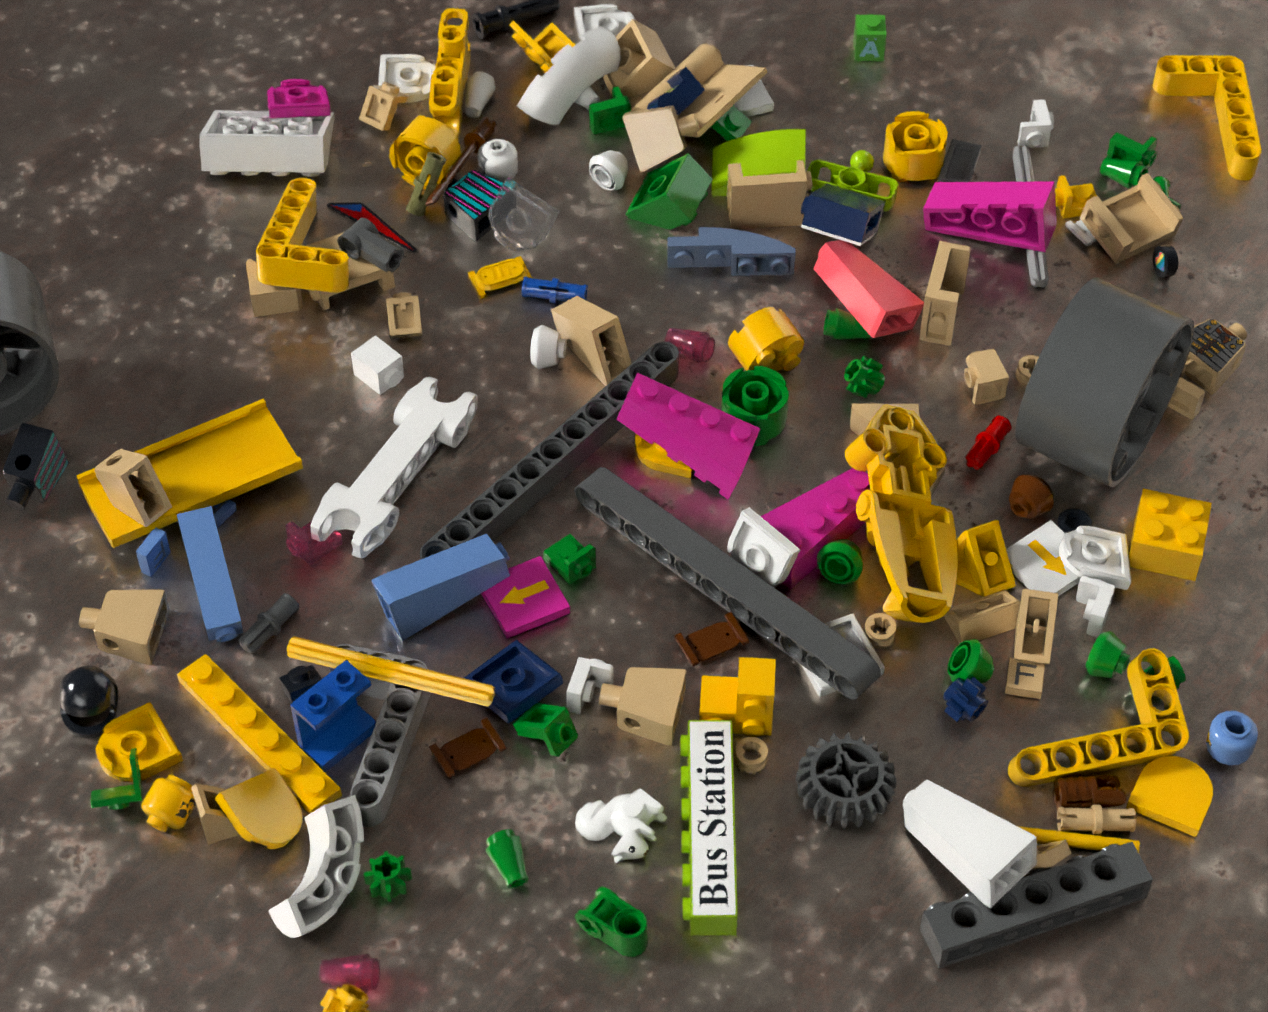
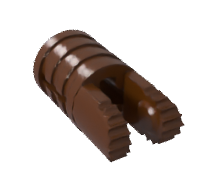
M1114 775L1056 777L1053 784L1054 802L1057 810L1058 807L1090 808L1091 805H1101L1102 808L1119 807L1126 803L1127 796L1125 791L1120 789L1121 782L1119 778Z

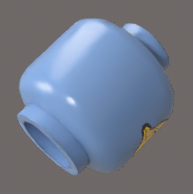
M1225 711L1218 714L1212 720L1207 734L1206 746L1212 758L1222 764L1239 765L1246 762L1252 755L1257 742V726L1249 716L1238 711Z

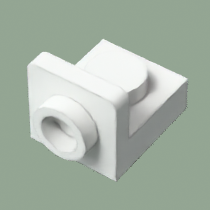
M1081 576L1076 601L1087 604L1083 619L1089 620L1086 634L1098 638L1102 633L1111 608L1116 585L1106 583L1100 579Z
M578 657L566 691V707L568 712L581 714L584 702H591L595 687L601 688L603 683L613 684V666L611 664H607L599 659Z

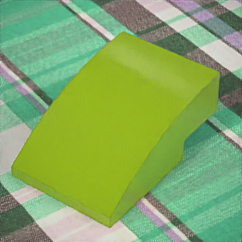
M784 129L754 133L714 147L711 196H727L728 164L741 163L743 176L796 173L797 160H803L805 166L806 129Z

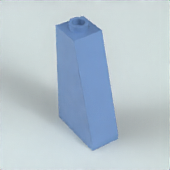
M208 506L177 514L208 640H216L217 642L230 641L236 638L237 634L243 633V627L212 507Z
M484 534L380 575L371 581L386 618L402 641L509 577L510 573L506 562L510 558L500 542L494 544L490 537Z

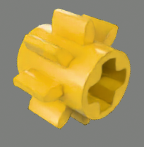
M343 984L336 991L329 988L320 1003L324 1007L322 1012H370L367 1010L369 1004L367 1003L368 996L366 993L351 984Z

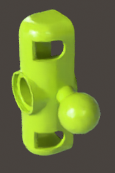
M866 150L856 151L850 159L851 167L823 160H813L810 163L807 171L811 172L812 190H808L812 193L825 184H830L885 201L883 209L885 212L893 208L897 196L898 182L889 177L869 173L874 166V157L870 152ZM826 167L831 171L830 182L818 180L820 168ZM880 183H887L890 186L889 197L877 195Z

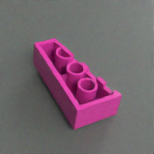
M1055 181L935 182L923 207L925 230L1046 252L1057 226Z
M637 373L616 419L651 445L657 443L667 451L666 456L676 463L680 460L696 471L694 476L704 483L707 480L720 489L719 494L728 500L741 477L760 431L759 427Z
M852 468L761 516L800 549L789 575L782 583L790 590L817 567V555L824 545L838 539H848L865 523L857 517L856 503L863 491L870 490L868 473Z

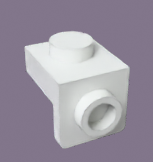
M1045 99L1033 100L1030 122L1020 124L1018 146H1027L1028 148L1048 147L1050 133L1054 128V115L1052 111L1048 112Z

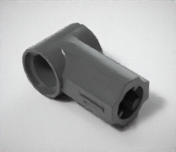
M360 218L337 239L340 249L347 253L349 258L358 259L362 257L385 272L390 271L393 273L400 266L401 260L404 257V249L381 236L376 226L366 218Z

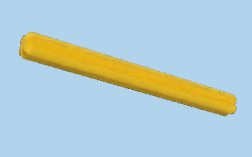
M291 637L287 645V655L290 658L334 669L347 660L364 676L487 707L491 706L495 696V687L492 685L299 637Z

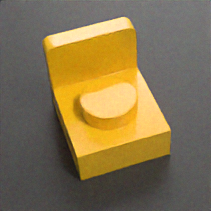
M1065 175L1058 176L1055 188L1056 207H1059L1063 218L1081 216L1087 200L1097 196L1092 183L1069 186Z

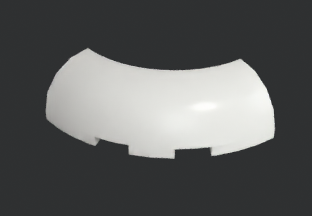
M605 26L597 27L581 34L582 41L573 47L567 44L551 59L553 66L542 77L540 75L535 77L517 107L541 122L559 125L572 104L590 85L601 77L618 70L621 58L617 38Z
M355 795L323 805L305 817L310 838V856L306 873L296 891L287 900L268 910L275 925L283 934L290 938L300 937L309 933L330 919L338 911L337 909L356 883L361 864H359L360 843L364 842L361 812Z

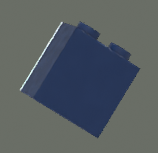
M825 184L805 197L801 207V214L804 215L801 228L861 246L877 234L885 201Z

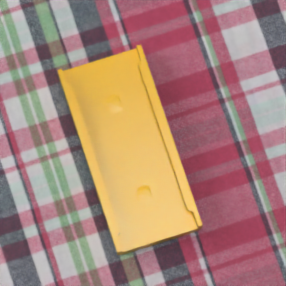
M263 398L134 451L148 457L172 505L171 509L148 527L141 525L111 504L100 481L96 477L95 468L78 474L76 477L80 489L111 547L115 548L151 533L155 527L160 529L177 522V514L208 506L213 507L303 469L302 459L300 456L297 457L271 415Z

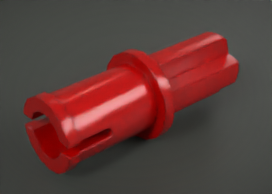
M997 415L992 419L985 431L977 434L975 438L976 443L965 456L967 460L966 465L969 468L981 469L989 457L1000 450V443L1012 429L1011 422L1006 417Z

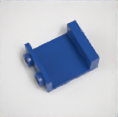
M347 660L290 704L298 746L325 773L370 737L377 722L357 704V697L371 686V681Z

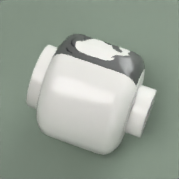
M493 139L482 144L478 150L479 172L505 183L514 179L518 172V156L515 146L503 139Z

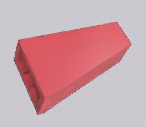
M842 240L825 242L819 250L818 259L813 269L872 338L913 329L923 309L924 301L849 242Z

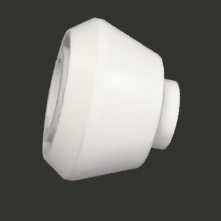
M608 150L590 159L589 173L597 185L605 190H619L623 187L629 167L628 161L622 153Z
M540 325L534 329L530 357L531 364L537 369L557 365L559 359H565L567 341L566 339H561L560 332L545 325Z

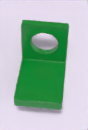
M136 748L130 751V764L134 784L93 790L90 798L91 808L108 806V809L117 810L130 806V802L142 801L143 786Z

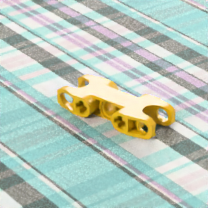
M447 8L443 11L439 23V47L436 68L431 77L429 110L433 115V119L445 125H452L457 130V139L459 141L463 121V96L465 83H467L471 56L470 43L468 42L469 21L468 13L465 9ZM452 18H459L463 21L459 26L447 24V21Z

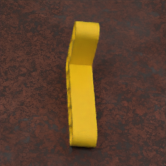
M1167 55L1161 57L1157 62L1153 89L1165 96H1214L1228 172L1237 180L1246 181L1252 179L1256 174L1262 149L1243 61L1230 55Z
M296 178L288 183L256 248L257 279L266 285L338 293L349 287V256L347 253L335 249L302 246L317 214L316 183L312 179Z
M1148 648L1137 655L1128 665L1127 675L1141 724L1027 747L1021 750L1009 762L1008 775L1011 781L1021 787H1030L1054 782L1056 777L1083 776L1151 762L1160 757L1173 756L1183 749L1188 743L1189 731L1166 655L1158 649ZM1142 661L1148 662L1153 666L1154 675H1148L1143 671L1141 667ZM1151 696H1156L1163 701L1164 711L1158 710L1153 706ZM1162 731L1169 732L1173 736L1174 746L1167 745L1162 740ZM1127 738L1134 739L1139 744V753H1134L1128 749L1126 745ZM1092 745L1103 749L1105 760H1098L1093 756L1091 752ZM1057 752L1068 756L1070 768L1062 767L1057 762ZM1021 760H1029L1033 763L1035 775L1026 774L1022 770Z

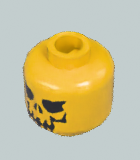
M171 774L167 778L156 779L141 804L143 812L149 816L146 823L166 833L169 827L173 829L183 828L196 807L191 789L192 785Z

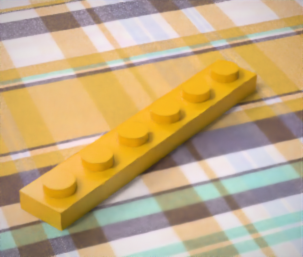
M204 654L177 673L179 682L267 771L276 768L299 804L309 814L323 805L336 801L342 796L341 788L207 654Z

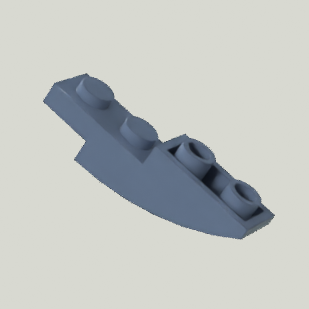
M699 227L698 236L668 237L667 240L668 268L731 267V276L794 274L795 248L764 235L728 228Z

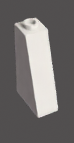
M927 779L915 790L909 791L903 799L905 828L984 905L990 908L1037 864V836Z

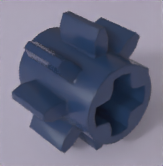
M974 677L971 680L966 679L965 681L961 678L956 679L943 695V699L948 706L944 712L957 723L961 719L964 721L966 718L973 722L983 713L988 705V700L984 698L985 695L983 694L987 688Z

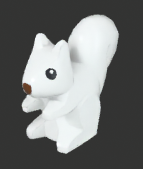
M640 788L633 793L616 796L607 804L601 800L594 803L588 802L577 812L575 825L580 835L587 840H604L613 832L621 836V839L612 851L615 863H620L625 859L644 857L649 851L645 840L654 842L657 839L654 835V830L649 824L653 820L665 822L667 817L662 813L664 807Z

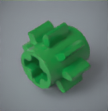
M865 355L862 356L861 360H852L844 372V379L849 382L846 390L864 399L867 398L868 394H877L885 382V375L880 372L883 364Z
M385 851L378 858L369 859L371 871L364 872L363 876L365 884L371 885L370 890L373 898L380 895L387 898L388 902H391L392 898L400 893L404 895L407 893L405 882L412 880L411 868H404L405 860L403 855L396 858L390 855L388 851Z

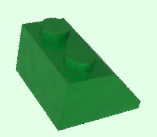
M688 153L647 173L625 215L629 219L672 230L680 225L687 226L696 218V210L699 204L707 197V189L712 178Z

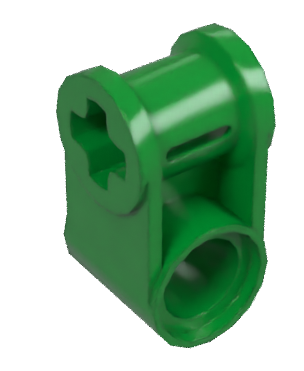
M602 886L595 891L596 897L586 909H581L575 914L576 922L586 933L600 939L621 955L626 957L641 955L648 946V928L645 915L619 898L612 890ZM628 930L637 931V933L632 935L624 934Z

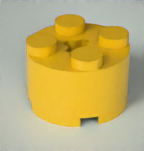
M909 111L897 115L895 121L887 125L883 162L892 173L893 179L898 182H905L907 180L921 181L936 179L940 175L944 163L948 136L946 126L942 121L938 119L936 122L930 119L929 114L925 112Z
M419 115L391 145L389 150L391 164L394 169L398 167L404 174L402 178L415 187L413 184L414 179L420 175L428 152L440 154L445 157L446 162L437 181V184H439L461 155V147L457 139L458 132L452 125H445L436 119ZM428 174L423 189H426L431 174Z
M766 307L752 313L742 321L745 327L739 333L734 329L729 337L728 346L745 371L754 370V366L768 367L776 372L781 369L790 371L798 366L801 361L799 354L804 347V339L781 308H779V311H776L774 307Z

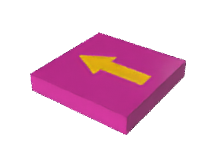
M541 556L508 568L509 577L481 593L506 639L570 614V605Z

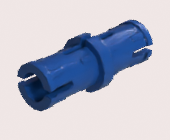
M524 277L522 297L548 299L550 303L557 304V301L566 302L575 296L587 300L588 285L560 282L558 278H553L552 281Z

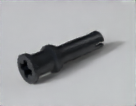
M527 0L509 7L498 5L489 12L482 14L480 12L473 13V27L477 36L482 39L488 33L500 29L502 31L509 30V24L513 21L517 23L548 12L557 11L560 8L559 0Z

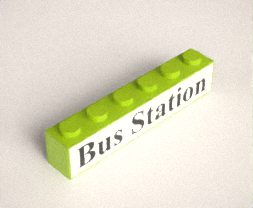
M688 720V735H680V756L688 757V766H681V788H688V798H681V821H689V831H682V853H689V864H682V887H690V897H683V921H690V935H736L738 912L732 720Z

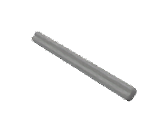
M1016 146L1012 154L1016 182H1034L1030 149L1027 146ZM1026 249L1031 285L1035 288H1044L1048 285L1049 280L1045 252Z

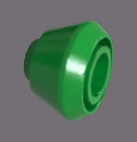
M838 539L824 545L817 555V566L821 574L829 581L836 584H850L855 582L863 571L862 554L854 542L847 539Z
M1112 631L1101 633L1090 651L1086 662V669L1092 677L1113 678L1116 673L1123 675L1129 664L1131 655L1126 653L1127 646Z
M976 639L966 640L955 648L947 667L951 681L954 682L958 678H961L963 681L966 679L971 680L974 677L982 684L991 678L994 672L993 658L980 641Z

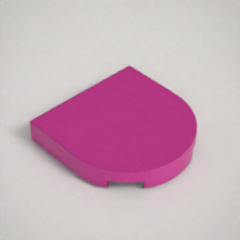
M288 79L281 81V86L268 89L267 102L270 118L330 116L328 92L322 85L319 87L310 85V81L307 79Z

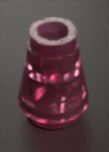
M670 328L665 337V342L674 344L680 354L695 363H700L701 361L708 362L715 350V339L710 337L707 332Z
M369 954L323 960L320 965V981L323 984L342 987L343 984H351L367 993L369 989L375 990L379 984L380 963L377 958H370Z

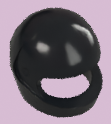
M88 665L77 667L64 676L59 684L60 712L64 724L70 732L81 738L90 739L101 736L104 732V727L117 717L118 687L115 680L101 668ZM110 706L108 717L95 726H79L68 717V714L76 717L94 716Z

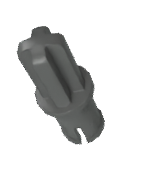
M284 593L266 612H260L257 616L258 620L239 639V644L243 650L253 654L272 635H278L281 632L280 627L299 610L298 602L289 594Z

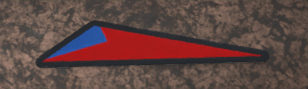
M362 202L327 204V207L355 222L360 218L368 219L376 226L381 236L413 253L417 252V249Z

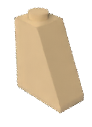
M575 296L551 309L556 329L561 333V339H566L570 350L605 386L632 364L618 316L579 296Z

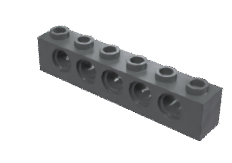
M1133 842L1120 846L1118 844H1111L1103 848L1099 853L1087 857L1078 855L1069 859L1063 865L1054 868L1037 869L1030 876L1024 877L1017 882L991 908L984 905L971 891L966 893L961 899L949 903L937 902L923 911L920 931L938 968H942L1145 899L1148 896L1153 878ZM1099 875L1105 876V877L1109 878L1110 880H1109V881H1105V880H1102V879L1098 878L1097 876H1099ZM1062 887H1070L1076 892H1068ZM1028 899H1037L1041 904L1031 903ZM1000 910L1005 912L1007 915L999 916L995 914L993 911ZM966 922L969 923L972 927L965 928L958 925L957 923Z

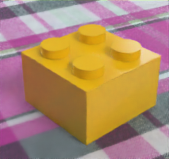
M1143 488L1128 554L1130 567L1195 581L1203 557L1212 503Z

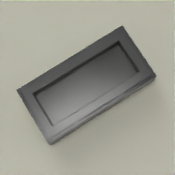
M952 139L937 182H971L982 145Z

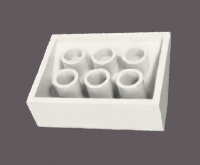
M214 110L199 135L201 171H210L212 175H226L229 171H239L245 176L257 175L259 172H271L274 176H286L290 172H302L303 176L308 177L318 176L320 173L325 172L328 165L334 112H330V116L270 118L269 111Z

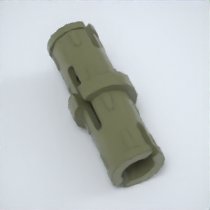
M428 152L421 173L415 177L413 182L415 188L406 207L409 213L420 217L425 215L426 201L437 187L438 178L446 162L445 157L442 155ZM428 174H431L425 192L422 195L421 192L428 177Z

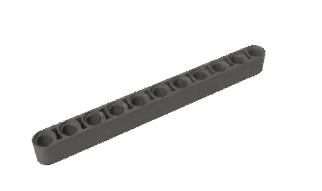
M664 341L651 346L425 542L420 550V558H426L484 534H487L492 541H495L625 426L616 419L637 373L668 387L676 381L679 372L678 348L674 344Z
M600 467L575 487L574 492L578 501L587 510L722 608L732 612L733 616L806 669L813 672L845 697L851 700L857 699L881 676V669L871 656L610 470Z

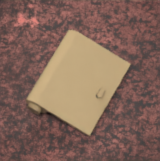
M701 44L631 109V112L646 110L652 100L667 93L672 88L667 83V80L681 69L687 67L705 91L680 113L678 118L695 113L700 131L685 136L700 137L768 72L764 67L724 64L721 53L715 46Z

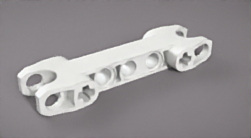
M430 376L424 378L416 386L408 390L398 403L394 413V424L399 427L352 486L347 487L340 483H334L322 497L320 506L310 525L311 538L321 542L325 541L335 531L342 529L353 530L355 533L351 541L353 547L352 555L360 559L365 558L375 548L384 543L395 528L399 517V508L393 504L441 443L453 448L461 443L467 435L469 426L475 416L477 395L465 392L456 401L449 403L436 401L439 393L437 389L438 379Z

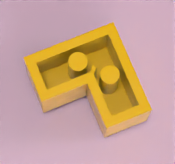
M739 657L738 677L702 675L699 720H732V734H745L750 737L771 736L776 659Z

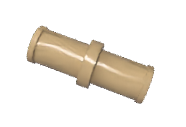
M1091 805L1090 808L1058 807L1057 820H1061V823H1057V828L1059 831H1091L1092 834L1100 835L1102 831L1134 832L1136 819L1131 818L1136 816L1134 808L1106 809L1102 808L1101 805Z

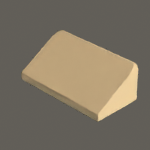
M1002 590L950 608L944 618L959 643L971 639L981 641L1016 628L1020 601L1006 590Z

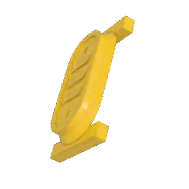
M521 256L484 266L476 274L474 270L468 272V276L480 299L486 298L484 290L492 291L518 283L524 277L532 278Z

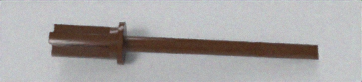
M483 117L475 129L465 135L463 143L466 148L443 177L441 183L437 185L428 197L426 206L435 204L473 153L478 154L481 145L487 142L495 132L494 128L497 125L495 120L489 121L488 117Z

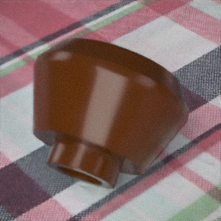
M1020 475L1014 480L1009 495V502L1012 511L1017 516L1032 519L1049 512L1053 508L1054 495L1050 486L1042 478L1036 475Z

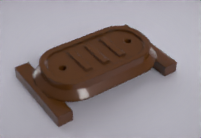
M732 612L725 614L727 622H717L695 631L685 638L682 633L675 635V640L692 667L698 665L701 661L732 650L739 642L743 646L749 644V639Z
M488 718L481 720L483 728L473 729L445 743L440 749L436 743L429 746L430 751L448 778L455 776V772L462 771L490 757L496 749L500 753L507 750L506 745Z

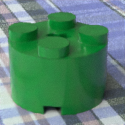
M754 366V370L743 371L744 368L733 371L723 383L721 411L759 427L760 431L754 445L763 446L768 443V440L779 435L786 426L789 391L783 376L773 369L764 366Z

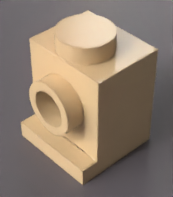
M995 349L975 351L969 354L966 358L968 368L964 370V377L969 388L972 387L974 390L972 399L974 405L1004 399L1006 397L1009 376Z

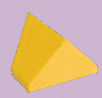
M993 520L965 530L957 538V585L982 597L1016 586L999 520Z

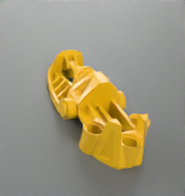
M884 404L875 413L865 430L845 450L846 461L852 468L863 472L868 470L870 490L863 491L856 503V514L860 521L866 523L867 540L872 546L876 547L879 563L892 589L883 605V611L899 621L931 622L945 616L950 610L957 580L958 553L953 513L949 508L932 505L930 487L937 479V473L947 463V457L944 450L936 443L932 433L915 411L904 409L900 406ZM916 561L920 563L929 591L910 587L907 578L910 575L908 567Z

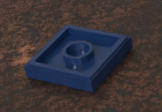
M517 639L464 677V679L495 687L493 702L488 707L508 724L563 684L562 675Z

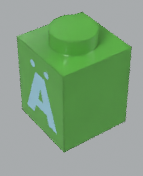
M856 15L853 40L854 61L884 62L886 44L885 15Z

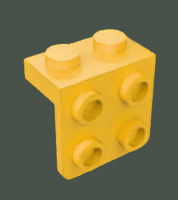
M514 21L509 24L515 32L511 37L522 49H525L524 53L535 64L538 63L541 66L540 68L544 73L553 66L551 59L567 44L571 47L575 46L553 23L548 25L534 40Z

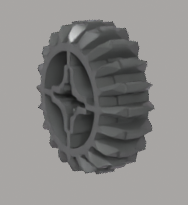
M849 732L845 735L844 739H839L833 733L830 737V742L820 737L816 747H808L806 756H802L799 761L796 782L798 785V795L800 798H804L803 805L805 809L814 808L813 815L815 819L825 815L827 816L826 822L828 826L834 820L841 821L840 824L845 829L849 821H853L859 828L863 824V818L873 823L877 813L884 815L887 805L891 804L894 799L893 790L896 788L897 779L894 775V763L888 762L889 756L887 751L878 752L879 746L877 741L867 745L865 744L866 739L864 735L857 741L852 739ZM835 764L833 768L825 770L824 774H819L826 767ZM869 786H874L866 794L858 796L859 792L867 790Z

